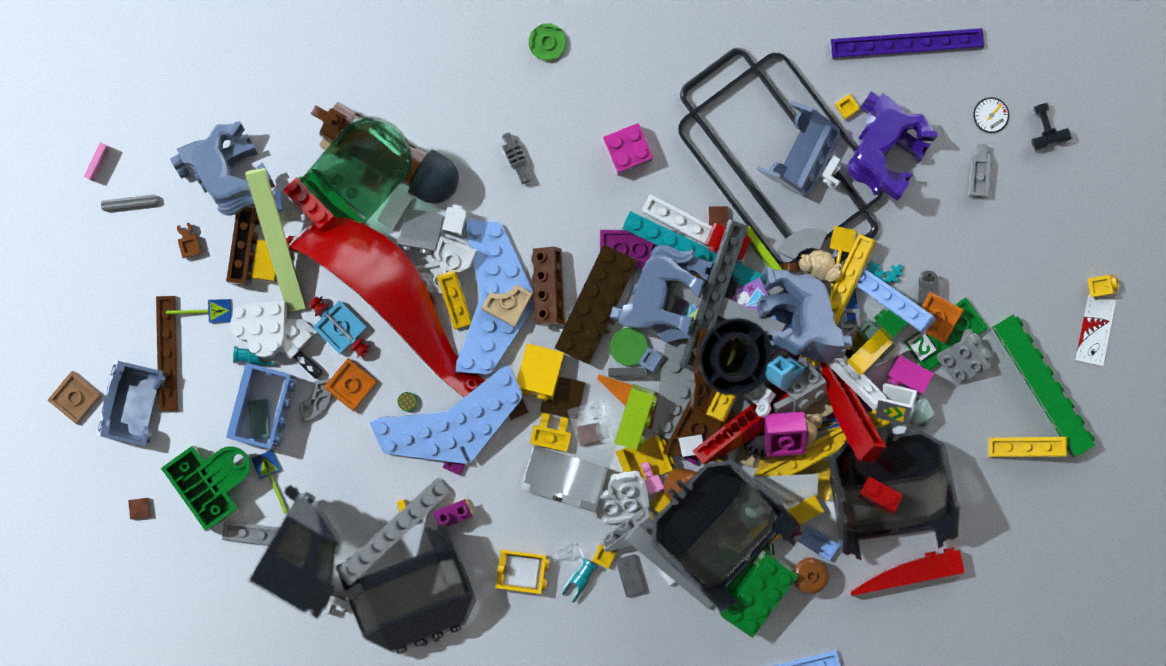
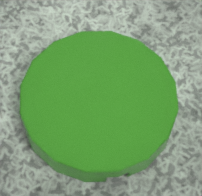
M543 23L537 26L529 36L531 53L537 59L544 62L558 59L566 48L565 34L558 26L551 23Z
M635 328L620 329L613 335L610 341L611 356L616 362L625 366L638 364L648 348L645 336Z

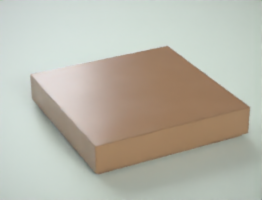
M71 371L47 401L78 425L102 395L74 371Z

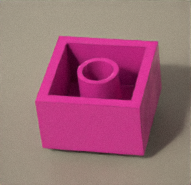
M639 123L603 137L617 175L653 161V156Z
M899 355L894 359L885 378L889 379L888 383L891 385L916 390L917 395H922L934 373Z
M804 412L773 413L765 416L764 441L767 457L805 454L807 428Z

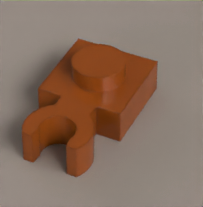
M187 223L188 229L185 232L181 230L180 225L177 226L178 233L183 237L178 239L183 259L202 254L197 235L191 236L192 225L190 223Z

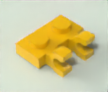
M542 413L540 425L533 426L530 444L567 452L571 432H566L569 418L561 416L559 429L557 430L547 427L550 414Z

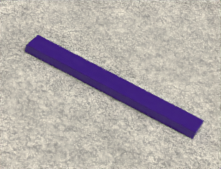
M983 28L830 39L831 58L984 48Z

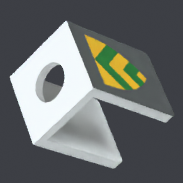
M884 383L882 393L887 399H878L876 418L909 426L915 409L917 391Z

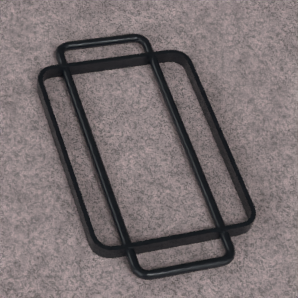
M737 47L725 53L681 87L680 99L690 113L680 121L678 135L745 225L750 226L778 265L782 267L784 263L798 262L801 259V255H807L814 249L803 250L790 262L778 260L682 132L683 124L691 117L697 121L785 239L792 234L699 111L754 71L795 125V117L797 115L760 68L766 61L778 58L786 64L824 116L839 127L840 137L853 153L856 147L784 54L771 53L756 62L746 49ZM741 55L750 68L695 108L687 96L688 91L731 58ZM838 170L836 175H833L834 178L840 181V186L859 209V211L838 227L846 226L862 214L871 226L870 231L864 236L873 239L878 232V223L868 208L881 198L883 192L881 191L875 199L864 205ZM833 230L826 235L824 241L832 236ZM842 252L840 263L848 257V252Z

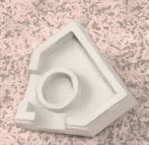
M441 236L434 255L441 267L442 273L456 270V273H459L471 267L477 249L469 247L468 244L453 238Z
M287 319L286 341L280 351L291 360L317 335V331L303 319Z

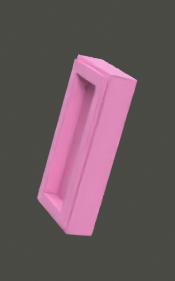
M99 143L83 177L91 181L95 180L110 149L107 145Z

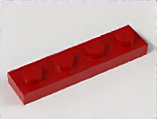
M297 177L283 189L323 233L337 221L333 214Z

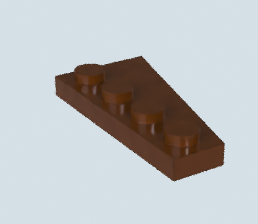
M699 328L690 407L707 413L717 391L707 384L700 371L699 345L709 331ZM734 340L727 341L720 350L719 365L721 368L727 366L735 344Z

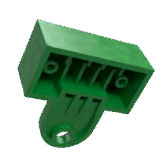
M191 446L161 467V470L203 529L210 531L241 509L229 491L247 478L251 463L246 452L238 447L228 446L221 448L205 459L197 446ZM238 454L244 457V463L240 466L235 465L233 461L234 457Z
M731 549L715 551L706 563V572L709 580H716L740 554ZM764 549L726 590L740 605L734 606L731 604L727 606L726 610H719L721 617L753 638L798 577L797 573L793 570V567L767 549ZM717 558L723 560V565L719 568H715L712 565L713 561Z

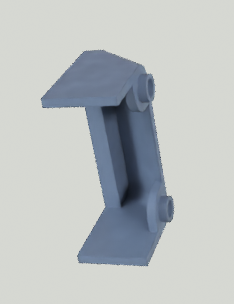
M790 101L789 105L799 111L795 117V127L800 132L784 164L777 162L771 166L770 170L758 166L757 170L772 181L801 195L809 196L813 192L839 140L840 129L814 108Z

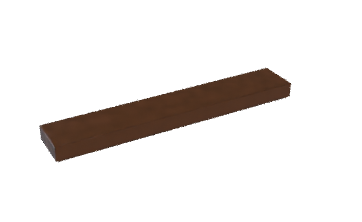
M156 296L157 370L163 371L165 376L163 387L159 386L158 411H178L176 314H166V311L176 310V296Z

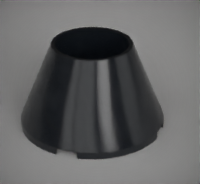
M743 318L728 319L713 327L703 337L699 345L700 371L707 384L715 391L728 396L744 395L760 386L767 377L766 370L771 361V352H773L767 333L755 322ZM734 339L736 344L734 359L728 366L721 368L719 365L720 350L727 341Z

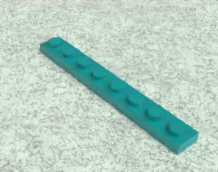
M632 211L628 212L621 229L657 246L668 245L681 252L693 249L694 257L714 263L717 255L709 251L707 247ZM736 261L732 277L737 284L744 286L758 278L761 279L763 285L765 284L766 279L762 278V273Z

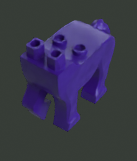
M871 91L859 108L868 114L865 119L867 126L858 137L861 141L848 162L847 170L853 180L866 184L874 195H878L882 191L898 201L910 183L909 179L913 174L909 172L897 173L887 169L885 156L896 145L912 155L919 163L931 145L923 141L933 142L938 134L931 128L923 114H906L896 102L884 93L878 96ZM912 129L915 130L917 133V138L913 137L907 131Z

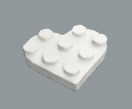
M285 300L258 302L236 307L233 310L230 322L232 334L242 341L248 342L250 352L264 359L275 357V354L279 352L281 347H284L286 341L287 302Z
M623 472L613 474L610 477L608 490L601 492L596 511H592L595 519L597 517L603 520L605 524L621 523L629 520L636 512L644 509L646 506L650 509L646 482L640 472Z

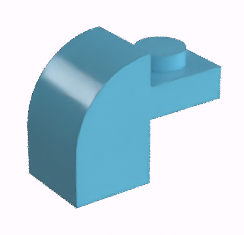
M779 356L768 364L766 379L785 391L790 388L791 382L804 372V367L790 357L784 359Z

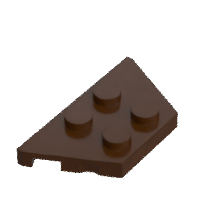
M689 402L662 454L682 455L679 438L702 435L704 442L719 430L722 421L708 416L706 412L691 408Z

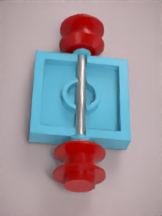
M323 296L313 298L309 303L311 306L309 310L314 309L316 311L315 316L323 315L313 328L339 354L352 344L350 352L356 351L358 353L357 358L360 356L364 358L371 351L369 349L371 344L365 345V338L358 340L356 338L367 327L340 300L328 311L329 302L323 303Z

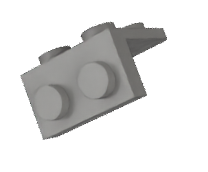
M406 209L401 234L398 236V246H401V249L406 251L419 249L420 253L424 254L435 252L439 240L442 216L437 213Z
M970 328L963 332L960 342L937 355V360L957 384H961L987 370L992 359L990 350L984 347L979 336L973 333Z
M805 358L796 360L797 363L804 367V372L791 382L789 389L785 390L793 400V412L805 410L809 405L822 400L826 396L827 381Z

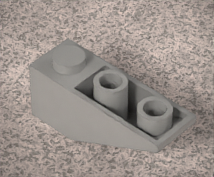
M647 506L636 512L629 520L621 523L617 529L606 534L602 539L604 550L608 552L632 546L624 538L636 524L652 536L653 520L656 518V515Z

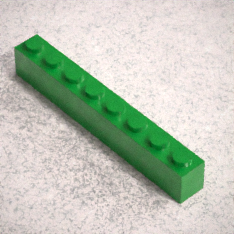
M1012 314L991 328L1059 437H1067V450L1072 458H1075L1094 447L1093 441H1095V438L1090 431H1086L1084 428L1085 422L1079 414L1076 415L1073 408L1075 406L1070 398L1066 399L1062 393L1064 388L1059 381L1056 382L1052 377L1054 372L1050 366H1046L1042 361L1044 357L1041 351L1035 349L1032 345L1034 341L1028 332L1025 333L1022 329L1023 323L1021 319Z

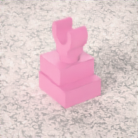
M648 461L642 463L641 466L646 476L644 480L648 495L664 489L658 474L653 475Z

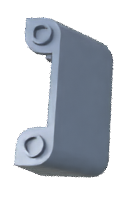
M115 360L103 402L97 435L146 446V443L150 442L152 432H149L148 425L156 391L159 389V386L163 387L165 381L163 371Z

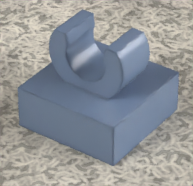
M648 347L638 363L656 374L665 357Z

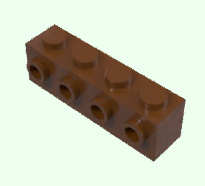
M245 207L235 216L226 282L230 284L248 286V282L252 281V270L250 268L251 263L254 262L255 251H253V247L258 240L256 226L260 225L256 208Z
M555 246L534 248L531 261L534 269L532 281L534 283L533 300L535 302L534 320L536 325L543 327L565 325L562 249Z

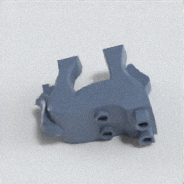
M240 121L233 124L215 125L206 139L194 141L177 148L179 154L169 158L180 178L183 179L191 174L192 178L199 182L203 191L209 193L218 211L227 216L236 215L245 207L254 204L248 181L234 177L229 167L247 156L258 154L248 134L238 141L245 131ZM231 140L235 142L233 145L223 149L224 141ZM263 162L257 166L256 170L261 168L266 169ZM266 169L270 186L273 188L275 184Z
M668 245L655 247L650 254V259L642 270L638 284L635 283L632 291L634 299L630 304L624 305L623 309L613 307L610 318L619 320L618 324L638 329H653L663 342L689 338V328L691 323H693L694 317L667 311L671 293L670 282L679 281L686 284L692 293L700 298L702 286H704L706 280L708 281L714 263L695 258L693 249L681 252ZM689 271H696L705 280L695 277Z
M767 267L762 273V278L767 279L764 290H771L773 287L780 286L787 291L769 296L761 295L757 301L759 318L766 317L769 312L775 309H784L794 313L791 323L792 329L788 328L785 331L766 330L772 350L784 348L794 355L801 354L806 358L820 362L832 363L835 358H843L846 352L845 349L852 347L851 336H843L842 330L835 325L833 321L834 312L831 310L829 295L821 280L808 274L796 276L787 270H774Z

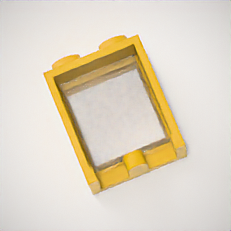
M500 549L495 588L542 594V590H546L547 579H544V571L549 570L550 560L546 559L547 555Z

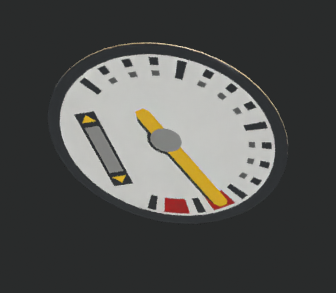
M995 97L982 99L975 106L973 112L975 124L979 129L987 133L1001 131L1009 121L1007 105Z

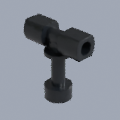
M1048 103L1033 107L1035 115L1039 114L1044 131L1041 132L1042 136L1031 139L1034 151L1046 148L1048 144L1054 142L1059 144L1072 139L1069 128L1056 131V128H1051L1047 111L1050 110Z

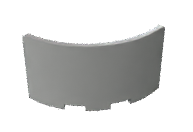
M534 446L520 490L550 499L556 496L555 500L595 512L608 467Z

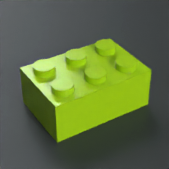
M635 384L632 385L614 444L636 451L638 446L642 447L645 438L643 429L648 428L651 415L648 413L650 409L654 410L657 396H654V390Z

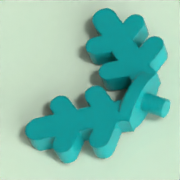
M873 261L868 263L870 268L867 271L873 273L885 283H890L891 281L898 282V278L895 276L901 277L903 274L901 272L903 268L901 264L897 267L893 265L891 266L892 273L886 271L887 278H882L884 271H878L880 264L875 265Z

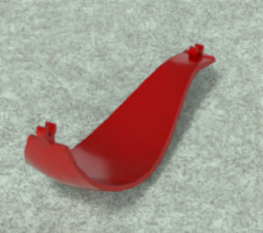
M335 217L337 221L324 233L312 223L296 236L289 235L286 238L287 243H290L288 245L289 250L300 252L311 258L365 300L419 358L463 398L485 382L478 374L455 372L458 356L454 353L444 333L426 285L405 253L383 234L363 223L348 218Z

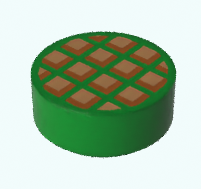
M404 392L398 397V406L404 411H411L417 405L416 396L410 392Z

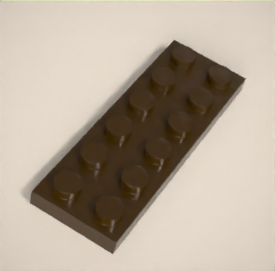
M603 244L554 349L564 352L588 365L590 364L611 320L612 308L617 307L638 260Z

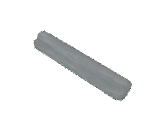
M152 194L102 200L101 209L103 211L157 205L158 198L157 195Z

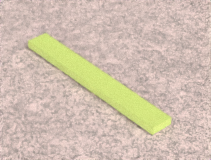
M261 168L247 171L246 178L283 300L287 302V312L306 309V303L266 169Z

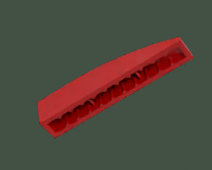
M820 362L823 378L827 381L826 391L835 417L846 437V441L852 447L859 461L873 462L886 448L885 443L854 390L826 362Z
M777 386L770 389L776 395L769 403L771 406L769 414L774 413L773 405L789 397L786 391L781 390ZM752 403L693 450V453L703 465L731 452L764 431L765 417H760L756 414L757 405L755 403Z
M954 547L943 549L944 553L936 554V551L924 553L925 557L898 564L865 580L850 590L849 595L853 596L965 573L960 550H955Z

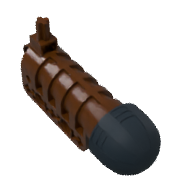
M339 102L333 108H330L328 112L316 105L310 112L311 115L323 122L319 133L322 139L398 183H404L409 186L408 193L418 199L436 204L448 200L455 193L459 183L457 168L449 158L432 149L427 153L411 145L408 141L397 137L387 129L376 125L373 121L360 116L357 112Z

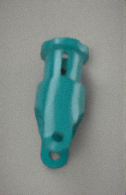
M234 346L233 363L240 361L255 365H277L274 362H264L260 357L250 352L249 349Z
M583 558L582 565L577 572H574L562 592L563 596L569 587L576 583L578 592L572 601L573 603L579 598L588 584L589 577L594 569L597 570L598 566L586 558Z

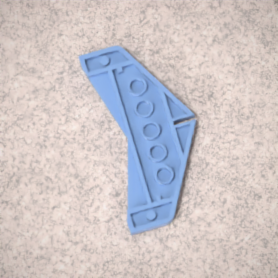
M467 220L466 234L469 246L477 249L473 265L480 300L458 356L455 372L487 375L493 371L535 307V303L527 304L515 328L481 310L490 292L505 294L512 290L515 285L533 293V290L503 226L497 222Z
M508 365L499 369L447 411L396 417H378L369 423L381 450L386 454L468 464L462 447L464 446L470 462H472L520 402L522 391L511 366Z

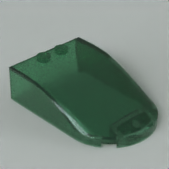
M377 117L358 118L350 122L300 181L303 183L311 173L315 174L363 215L364 218L360 223L365 224L407 176L412 163L411 148L404 134L392 123Z

